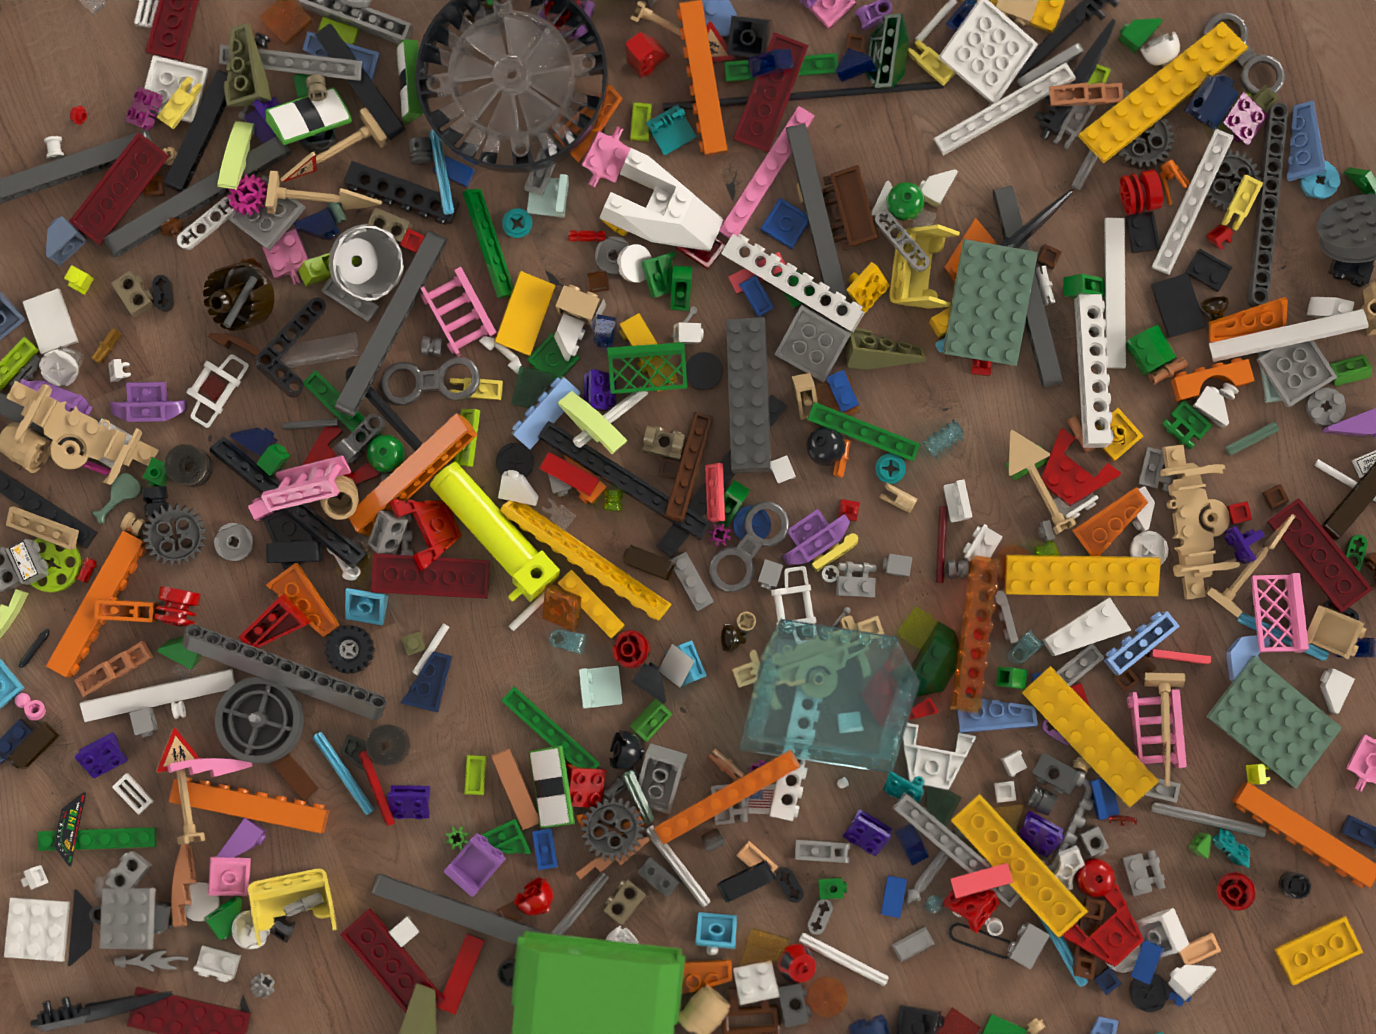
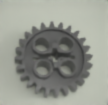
M1169 119L1158 120L1152 125V129H1147L1120 150L1118 158L1124 156L1123 163L1129 160L1131 161L1130 167L1136 163L1138 169H1140L1142 164H1144L1145 169H1148L1150 164L1153 167L1157 165V162L1161 164L1163 157L1167 158L1168 152H1171L1173 149L1170 145L1175 141L1170 139L1174 135V132H1169L1172 125L1166 126ZM1151 141H1158L1160 146H1154ZM1134 147L1141 148L1142 153H1136Z
M1229 150L1225 155L1221 166L1226 168L1227 173H1222L1218 170L1216 177L1219 179H1214L1206 198H1210L1208 204L1215 202V209L1219 205L1222 206V211L1229 207L1235 195L1234 189H1238L1243 179L1238 175L1239 170L1254 179L1262 180V178L1257 177L1261 171H1255V167L1258 164L1251 165L1253 158L1246 160V153L1240 157L1238 150L1234 155ZM1215 184L1221 185L1223 191H1217Z
M169 503L166 510L163 506H160L161 512L154 510L155 517L148 516L151 522H144V526L148 529L142 530V532L148 536L143 537V542H149L145 545V548H152L149 551L150 556L156 554L155 560L157 561L162 558L163 564L170 560L171 566H173L174 561L181 565V560L183 559L189 563L188 557L191 556L195 559L194 552L201 553L199 546H205L201 540L207 539L206 535L202 534L207 530L206 527H200L204 524V521L198 520L200 518L199 513L193 515V508L187 511V505L180 509L178 503H176L175 508H172ZM171 518L174 519L175 529L177 532L176 536L179 546V550L177 551L175 550V543L172 536L173 532L170 522ZM180 520L188 521L185 527L178 526ZM162 523L168 524V528L164 531L158 529V526ZM185 538L191 540L187 546L181 544V541ZM164 542L172 543L168 549H163L161 545Z
M612 797L611 803L605 798L603 805L597 802L598 808L590 807L592 814L585 813L589 819L582 820L583 824L586 825V827L581 828V831L586 833L582 836V839L588 840L584 845L586 847L591 846L589 849L590 853L596 851V858L602 855L604 861L607 860L608 856L612 862H614L615 857L622 861L623 854L629 858L628 852L635 853L636 851L633 847L641 846L637 840L644 839L639 834L645 831L644 827H640V825L644 824L643 819H638L641 817L640 812L635 813L637 810L635 806L630 808L631 804L629 801L623 805L622 798L619 799L618 803H616L614 797ZM608 813H614L612 820H605ZM598 821L604 822L611 828L615 827L618 832L627 835L628 838L625 839L614 831L610 832L606 826L599 824ZM623 823H631L629 829L622 830ZM597 830H604V834L601 837H595ZM620 839L621 843L617 847H612V841Z

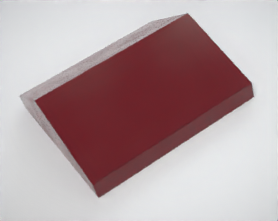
M716 237L710 251L677 246L676 249L708 270L718 259L727 243Z

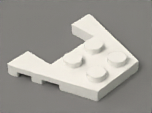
M901 722L900 727L909 782H912L914 777L921 776L925 781L923 786L948 791L976 736L958 733L955 752L916 745L919 725Z

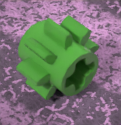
M453 826V832L446 833L449 836L446 844L451 843L452 850L456 846H459L462 850V844L469 842L466 840L469 832L464 833L462 831L463 826L459 830H456ZM459 833L460 838H462V841H458L456 843L455 838H453V835H457Z

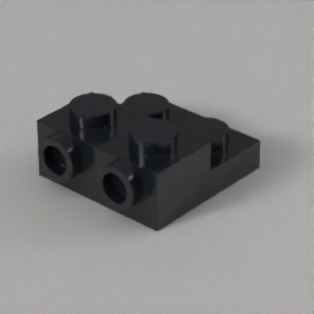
M1333 259L1328 274L1333 275V278L1337 280L1345 279L1354 286L1362 287L1369 283L1375 260L1347 263Z
M900 1005L896 1034H939L940 1028L944 1026L945 1018L941 1016L942 1011Z

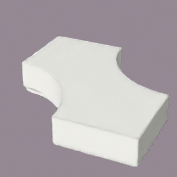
M1077 845L1059 852V865L1053 872L1068 890L1073 889L1072 880L1076 871L1085 865Z

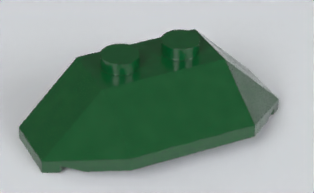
M902 13L884 15L882 21L869 37L865 74L876 89L893 88L905 76L909 35Z
M940 621L937 622L900 684L901 689L914 697L945 690L963 660L954 630Z

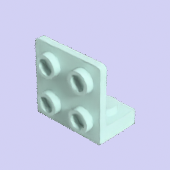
M560 174L559 179L550 178L543 196L529 192L527 212L529 214L565 217L569 184L568 175Z
M618 666L579 669L583 708L623 703Z

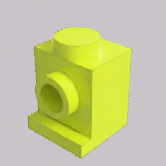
M72 265L64 277L69 282V287L84 295L94 280L90 275Z

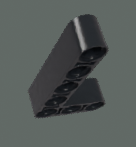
M318 297L311 299L259 353L256 359L257 369L287 396L292 398L298 397L301 394L304 383L280 359L323 315L326 304L323 299ZM318 305L321 311H314L311 306ZM300 318H305V319H307L308 324H307V325L301 324V323L299 322V319H300ZM292 331L296 337L289 338L286 332ZM278 344L283 350L280 352L276 351L273 346ZM267 358L270 364L264 365L260 362V359ZM282 371L285 377L278 378L275 372ZM296 384L298 385L299 390L293 391L290 389L289 385Z

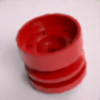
M1156 170L1140 172L1139 179L1134 173L1130 174V176L1123 175L1120 177V198L1127 215H1133L1135 211L1141 213L1143 206L1147 211L1161 209L1163 205V192Z
M160 586L158 599L165 601L166 604L165 606H156V609L164 610V614H154V619L165 624L181 627L195 625V621L187 620V615L197 616L195 612L189 611V606H199L201 594Z

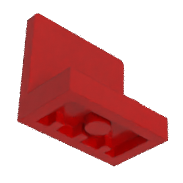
M565 763L572 807L592 806L598 808L597 802L602 803L607 771L605 769L578 768L570 763Z
M952 889L942 904L967 919L970 930L977 934L999 906L996 892L991 889L959 898L955 897L954 890Z

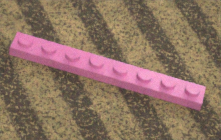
M798 106L786 127L805 123L806 128H808L815 115ZM786 127L721 226L719 233L728 239L731 238L732 234L738 237L790 157L791 150Z

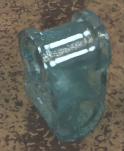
M1030 629L1008 652L1009 661L1016 665L1024 663L1044 645V642L1039 641ZM1015 650H1019L1022 653L1020 661L1014 658Z
M555 630L550 634L549 641L553 646L575 653H584L587 635L563 630ZM557 633H560L561 637L564 638L559 644H556L553 636H556Z

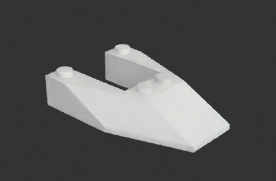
M631 148L620 175L653 189V194L645 208L610 192L600 219L653 243L710 251L723 223V219L653 159Z

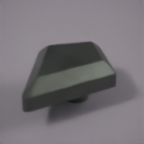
M348 734L341 753L361 770H364L359 752L366 750V741Z

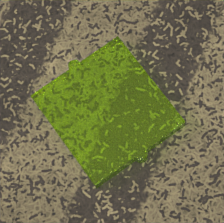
M915 606L897 631V634L907 640L908 644H912L921 650L938 621L931 617L930 613L927 614Z

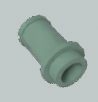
M327 202V209H330L336 224L347 220L340 206L341 202Z

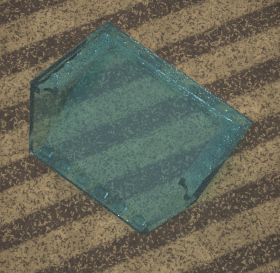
M780 619L761 657L739 750L780 756L792 750L796 759L888 773L890 771L893 772L919 687V680L896 636Z

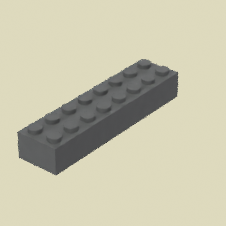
M764 317L727 319L731 469L733 474L772 472L766 321Z

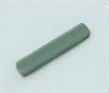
M1272 422L1226 446V452L1231 456L1279 431V427L1275 422Z
M632 770L623 774L624 781L644 823H652L654 820L653 813Z

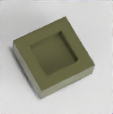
M1264 85L1251 99L1267 112L1280 98L1268 86Z
M421 631L402 637L407 656L426 650Z

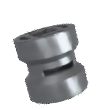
M423 336L421 355L428 356L433 354L435 357H441L443 338L432 340L430 337Z
M962 559L959 562L947 560V578H968L967 559Z

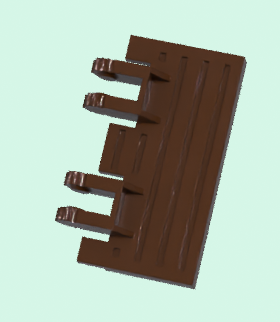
M856 165L823 177L825 185L833 183L832 186L821 189L823 196L832 192L836 194V197L824 200L825 206L831 205L834 221L843 220L842 222L830 225L831 231L845 228L846 232L833 236L834 242L840 241L841 247L844 250L879 239L860 166Z

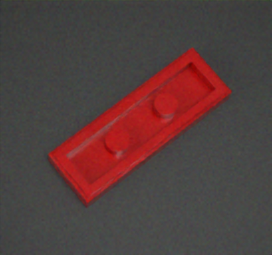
M548 452L539 468L588 496L592 495L599 482V479L550 452Z

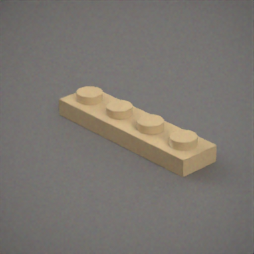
M15 506L9 507L6 526L64 548L75 549L78 530Z

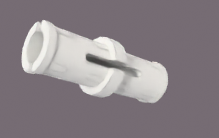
M1041 266V271L1040 267L1035 268V273L1044 306L1048 305L1049 302L1050 305L1054 304L1056 301L1054 300L1051 289L1052 282L1049 281L1046 266Z

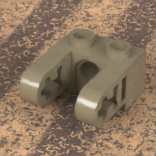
M647 426L643 440V452L680 461L685 443V435L673 430L671 433L664 432V428L657 426ZM662 438H667L670 444L667 447H661L659 441Z

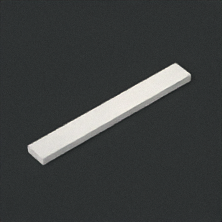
M1064 63L935 137L934 142L944 156L1050 95L1049 86L1068 85L1075 81L1076 77L1068 64Z
M1218 129L1215 130L1155 258L1152 269L1170 275L1234 138L1233 135Z
M1105 218V337L1107 338L1105 354L1109 360L1106 369H1125L1124 218Z
M1364 309L1212 342L1209 343V349L1213 362L1365 329L1368 328V321Z
M231 668L83 701L80 703L84 722L226 691L235 685L236 681L233 669Z

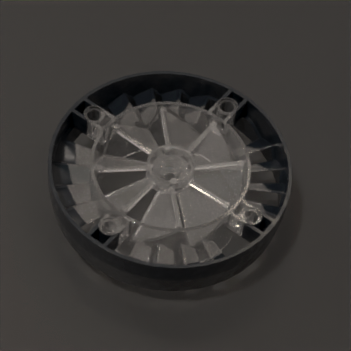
M451 0L438 12L428 26L422 38L416 60L415 77L418 99L429 124L437 136L454 153L477 166L502 173H526L540 170L563 160L573 153L594 129L605 102L608 86V67L600 35L589 16L573 0H547L552 2L553 5L545 20L539 17L546 0H531L529 13L513 11L512 0H507L503 4L498 3V0H492L494 13L490 15L486 14L482 4L486 0ZM469 10L476 22L471 24L463 12ZM566 10L572 16L558 31L553 25ZM452 24L462 35L458 37L447 27ZM583 25L588 32L567 44L564 38ZM504 33H506V40L509 53L508 55H506L501 35ZM437 42L453 49L452 53L436 47ZM592 44H595L598 52L571 54ZM478 49L494 61L495 64L494 66L473 57L472 54ZM587 61L593 63L590 68H584L583 64ZM429 63L448 66V73L427 75ZM510 72L517 73L513 79L507 78V75ZM602 74L601 97L577 93V78ZM493 78L494 80L467 93L462 94L461 84L464 81ZM435 82L441 83L438 89H432V85ZM528 86L533 87L543 95L547 96L557 104L561 105V107H556ZM501 91L503 92L486 128L482 126L478 118L497 93ZM452 95L454 103L431 111L428 98ZM515 95H518L527 131L519 129ZM574 103L595 110L592 118L574 110ZM462 114V117L459 120H457L443 132L439 129L451 120H453L454 118ZM567 119L583 130L579 136L564 125ZM472 127L473 130L459 148L455 147L454 145ZM555 132L566 145L562 150L558 148L551 137ZM485 137L487 141L479 160L475 159L474 156ZM540 142L546 158L533 162L531 145ZM500 144L511 146L514 165L496 164ZM519 147H526V152L518 154L517 150Z

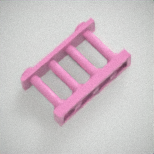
M461 267L454 270L456 276H454L453 280L430 292H427L423 286L421 287L423 293L420 295L425 305L429 303L450 342L447 344L452 354L456 353L458 357L461 356L458 349L483 335H489L492 338H495L497 335ZM456 286L464 287L466 292L462 293L463 296L436 309L432 302L433 298ZM466 302H472L474 306L472 312L445 326L440 317L441 315ZM475 318L477 320L481 319L484 325L480 326V329L456 342L453 341L449 332Z
M342 455L278 471L275 474L281 484L277 489L263 492L261 497L269 512L337 496L339 490L334 482L335 478L349 474L351 470Z
M1180 689L1171 690L1169 694L1170 744H1173L1170 762L1174 764L1175 768L1187 767ZM1137 692L1129 693V697H1127V706L1131 708L1134 753L1143 764L1163 763L1162 755L1143 756L1142 745L1163 743L1162 735L1141 737L1140 725L1161 724V716L1139 717L1138 706L1161 704V696L1137 698Z

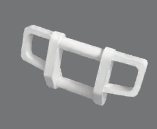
M233 354L229 355L219 368L206 361L203 371L191 389L188 388L186 392L198 400L191 413V418L206 428L211 426L218 413L221 414L223 411L222 407L235 387L239 386L242 376L249 367L246 362ZM231 359H235L244 365L237 379L222 370ZM211 371L229 381L216 404L198 393ZM201 402L215 410L208 423H204L195 416Z
M805 566L785 569V588L771 590L776 606L777 629L791 627L797 645L809 640L800 641L795 626L811 624L813 636L815 637L817 634L815 625L817 621L813 615L810 597L811 585L808 583ZM802 571L805 585L788 588V573ZM802 592L806 618L786 621L782 595Z

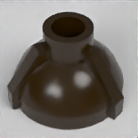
M1225 296L1212 297L1200 303V308L1209 317H1212L1213 321L1223 317V312L1228 308L1229 299Z
M730 624L723 625L724 627L721 631L723 651L732 652L740 644L746 643L747 636L745 632H740V630Z

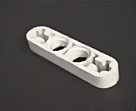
M227 196L178 235L177 243L181 248L191 250L228 220L227 218L234 209L228 207L227 202L230 200ZM222 207L223 209H225L224 211L227 214L224 215V213L219 208ZM215 212L221 214V218L217 222L211 220V215ZM200 224L206 226V231L202 234L196 231L197 226ZM191 231L197 236L196 239L190 233ZM184 237L190 238L188 245L184 243Z

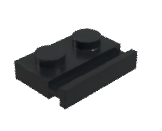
M1154 211L1126 215L1125 220L1132 254L1161 248Z
M1199 248L1185 273L1218 292L1233 267Z

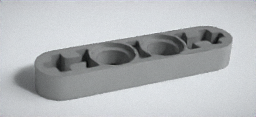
M1077 43L1023 75L1017 82L1022 88L1060 65L1076 59L1084 50Z
M879 211L875 216L876 226L914 270L918 272L925 271L930 263L925 252L889 211ZM880 216H887V223L889 225H891V223L894 224L890 226L888 231L885 230L887 228V224L885 222H879ZM893 229H898L901 232V237L895 239L891 236L890 232ZM904 244H911L914 250L911 253H906L903 250ZM916 251H918L917 258L925 260L924 266H917V259L915 257L913 259L910 258Z

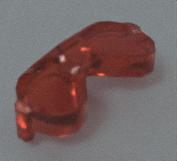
M1114 815L1110 816L1109 823L1121 821V826L1125 825V821L1133 822L1137 825V819L1130 816Z

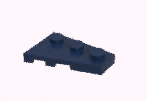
M433 651L415 682L411 685L408 693L402 699L401 704L439 712L453 656Z

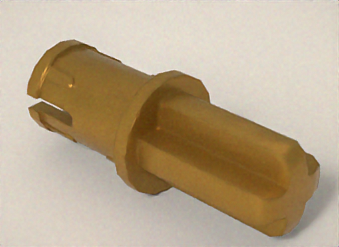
M113 328L104 341H100V346L91 358L97 363L102 364L109 352L113 351V346L122 334Z

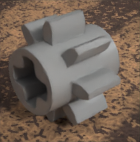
M261 972L250 981L253 984L250 990L255 997L262 996L265 999L275 991L272 988L275 981H273L269 974L263 975Z

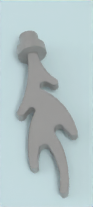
M160 950L150 954L144 961L141 960L143 953L132 959H126V956L115 958V966L126 968V964L137 965L152 972L155 970L152 965L162 969L176 970L177 966L169 965V961H188L189 958L185 956L162 958L161 955L165 954L167 950Z

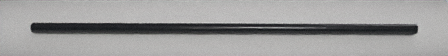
M935 81L897 84L893 88L876 89L873 86L791 93L788 101L943 89L944 86ZM749 96L719 99L720 106L747 104ZM696 101L663 103V111H667L677 104L682 109H693L692 103H696Z

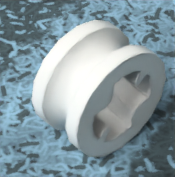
M1225 382L1223 383V389L1219 390L1221 395L1230 400H1234V394L1239 392L1236 387Z
M828 565L822 570V578L826 582L832 583L837 580L839 570L836 566ZM833 569V573H836L835 578L832 576V579H828L825 571Z
M182 700L178 703L172 702L171 709L174 718L178 719L179 716L182 718L186 717L184 702Z

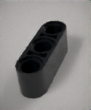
M319 541L266 543V563L322 561V543Z
M767 860L720 881L717 886L725 902H730L775 880V876Z

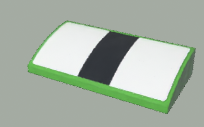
M403 39L397 47L403 125H408L423 115L418 99L415 77L416 60L419 50L418 41Z
M334 87L327 89L328 95L322 101H312L309 99V96L266 109V122L283 145L352 122L344 102Z
M563 746L529 751L540 827L548 828L575 824Z

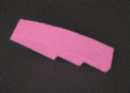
M207 758L172 763L167 765L169 773L188 768L190 775L210 771L211 778L250 768L252 763L234 759Z

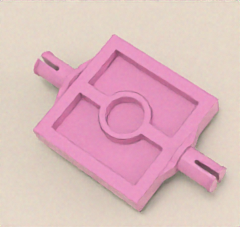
M616 126L612 136H607L597 131L581 163V166L589 169L593 174L588 183L592 187L596 186L599 178H605L615 183L631 148L618 140L623 131L618 126Z
M297 229L286 232L270 251L263 247L274 278L278 279L282 276L290 275L293 285H298L301 283L297 273L303 261L309 259Z
M1366 734L1362 735L1345 768L1355 773L1359 778L1354 789L1362 792L1366 782L1376 785V739Z

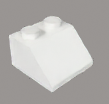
M1174 908L1163 910L1135 921L1144 940L1146 939L1164 947L1161 957L1178 953L1189 945Z

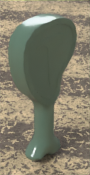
M129 473L119 475L111 487L110 501L101 510L92 511V516L97 518V523L104 524L106 515L117 504H120L125 499H135L142 493L140 482Z

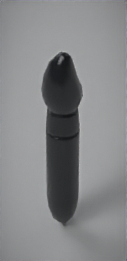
M49 629L44 630L38 635V638L19 663L20 668L29 663L42 643L47 640L50 633Z

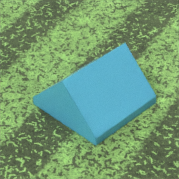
M346 588L345 619L383 625L389 596Z
M698 912L696 945L735 949L737 915Z

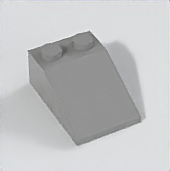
M650 743L638 781L650 809L666 814L671 813L687 754Z

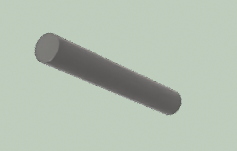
M250 276L225 319L224 326L231 327L257 282L255 277Z
M339 419L283 422V429L339 426L340 421Z

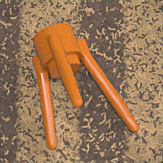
M1174 160L1164 163L1160 167L1162 172L1159 173L1169 205H1172V200L1166 178L1168 177L1171 180L1176 177L1184 188L1191 183L1178 165L1175 164Z

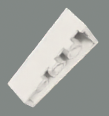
M1107 598L1042 639V642L1051 656H1056L1131 631L1111 598Z

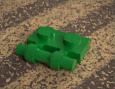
M1185 400L1170 414L1175 421L1171 423L1165 419L1161 424L1166 428L1167 433L1173 434L1179 440V443L1185 445L1189 450L1195 445L1190 440L1191 437L1194 436L1197 440H1200L1213 426ZM1179 425H1182L1188 431L1186 435L1177 429Z

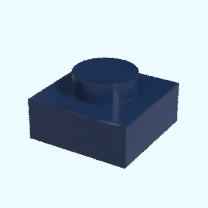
M1107 967L1093 978L1105 995H1108L1122 984L1110 967Z

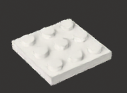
M153 56L144 88L163 95V102L160 109L151 106L159 110V112L150 109V113L158 115L176 90L181 87L182 82L190 76L193 78V82L186 91L188 94H190L192 88L197 83L203 86L195 98V102L181 119V121L192 123L201 103L209 73L208 68Z
M10 898L4 957L64 961L70 902Z

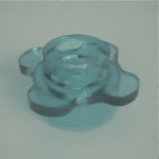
M940 895L931 896L923 906L927 907L926 910L930 911V913H936L943 908V899H940Z

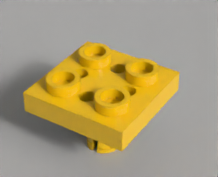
M871 262L860 275L855 272L850 275L849 282L851 285L846 290L853 301L861 305V310L866 313L878 298L886 292L890 285L878 266Z
M1119 408L1112 412L1110 430L1113 431V441L1106 448H1102L1113 462L1143 437L1141 432ZM1098 424L1095 428L1101 431V426Z

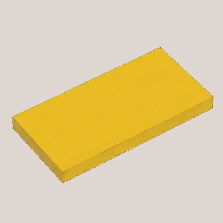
M520 271L494 343L530 356L556 285Z
M1342 916L1274 949L1293 986L1363 953L1346 916Z

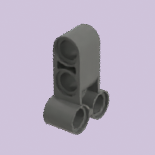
M375 414L367 416L347 438L342 439L335 446L334 451L339 456L343 455L347 464H355L363 456V451L368 447L369 443L384 430L386 426L384 418ZM375 418L379 420L377 428H373L371 425L372 420ZM364 432L366 439L360 442L358 439L359 434Z

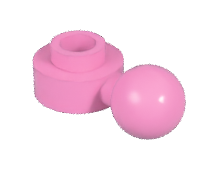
M19 693L15 697L16 706L24 708L28 719L36 721L44 717L46 709L41 701H31L26 693Z

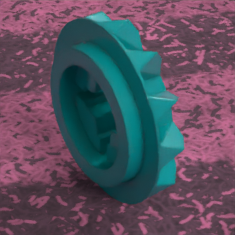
M511 209L503 217V230L508 236L515 239L524 238V236L530 233L532 218L523 209ZM512 220H522L521 225L523 228L518 226L516 228H513L514 223Z
M892 453L885 454L876 463V476L882 482L889 484L897 483L905 475V462L898 455ZM891 461L892 467L899 470L893 471L889 477L888 471L882 468L888 467Z

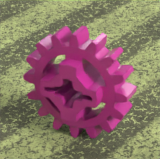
M245 174L244 179H240L237 189H228L232 193L227 196L230 200L229 204L237 213L240 212L242 215H245L246 212L252 215L254 210L259 213V207L265 208L263 202H266L268 186L260 177L257 178L252 174L250 178Z

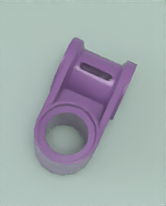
M878 0L857 9L855 15L859 17L862 29L867 30L882 21L884 15L891 14L892 4L889 0ZM883 6L886 7L888 11L882 13L878 9Z

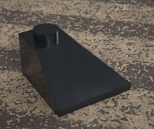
M731 16L727 54L764 59L769 41L771 19Z
M651 662L648 665L644 663L631 682L665 704L667 700L662 676L658 672L660 668Z

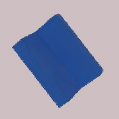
M1102 778L1089 780L1093 789L1091 797L1094 801L1096 818L1102 820L1109 816L1120 814L1115 791Z

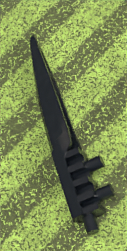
M1082 0L1044 39L1023 66L1018 76L1022 77L1051 54L1083 25L1084 19L1089 22L1091 17L1096 15L1102 21L1106 17V14L1102 11L1106 3H1110L1116 8L1120 2L1118 0Z
M1114 18L1101 32L1073 74L1076 80L1069 84L1089 82L1115 25ZM1049 95L1045 98V102L1050 104ZM1050 106L1047 114L1037 111L1035 118L1041 120L1039 124L1043 130L1040 137L1047 140L1050 134L1056 135L1074 106Z
M1074 189L1060 196L1023 225L1010 238L1007 236L998 245L1019 249L1054 215L1071 196Z
M173 991L139 994L87 1003L84 1008L81 1003L72 1006L69 997L62 998L63 1007L61 1006L54 1010L50 1000L44 1001L42 1003L44 1010L37 1015L36 1020H31V1027H40L41 1031L45 1032L110 1018L170 997Z

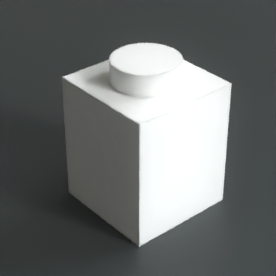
M677 323L674 325V343L684 342V344L694 345L701 343L704 335L701 323Z

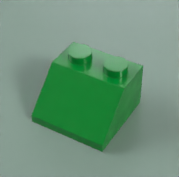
M1158 325L1126 341V348L1143 376L1177 358Z

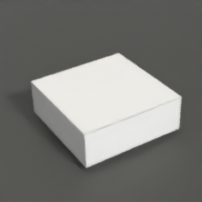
M1014 781L994 783L996 803L1016 801Z

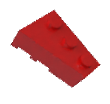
M639 32L625 43L627 62L640 78L652 74L655 70L654 68L670 56L656 38L648 37L642 32Z
M284 594L271 604L238 638L243 643L259 648L306 626L311 621Z

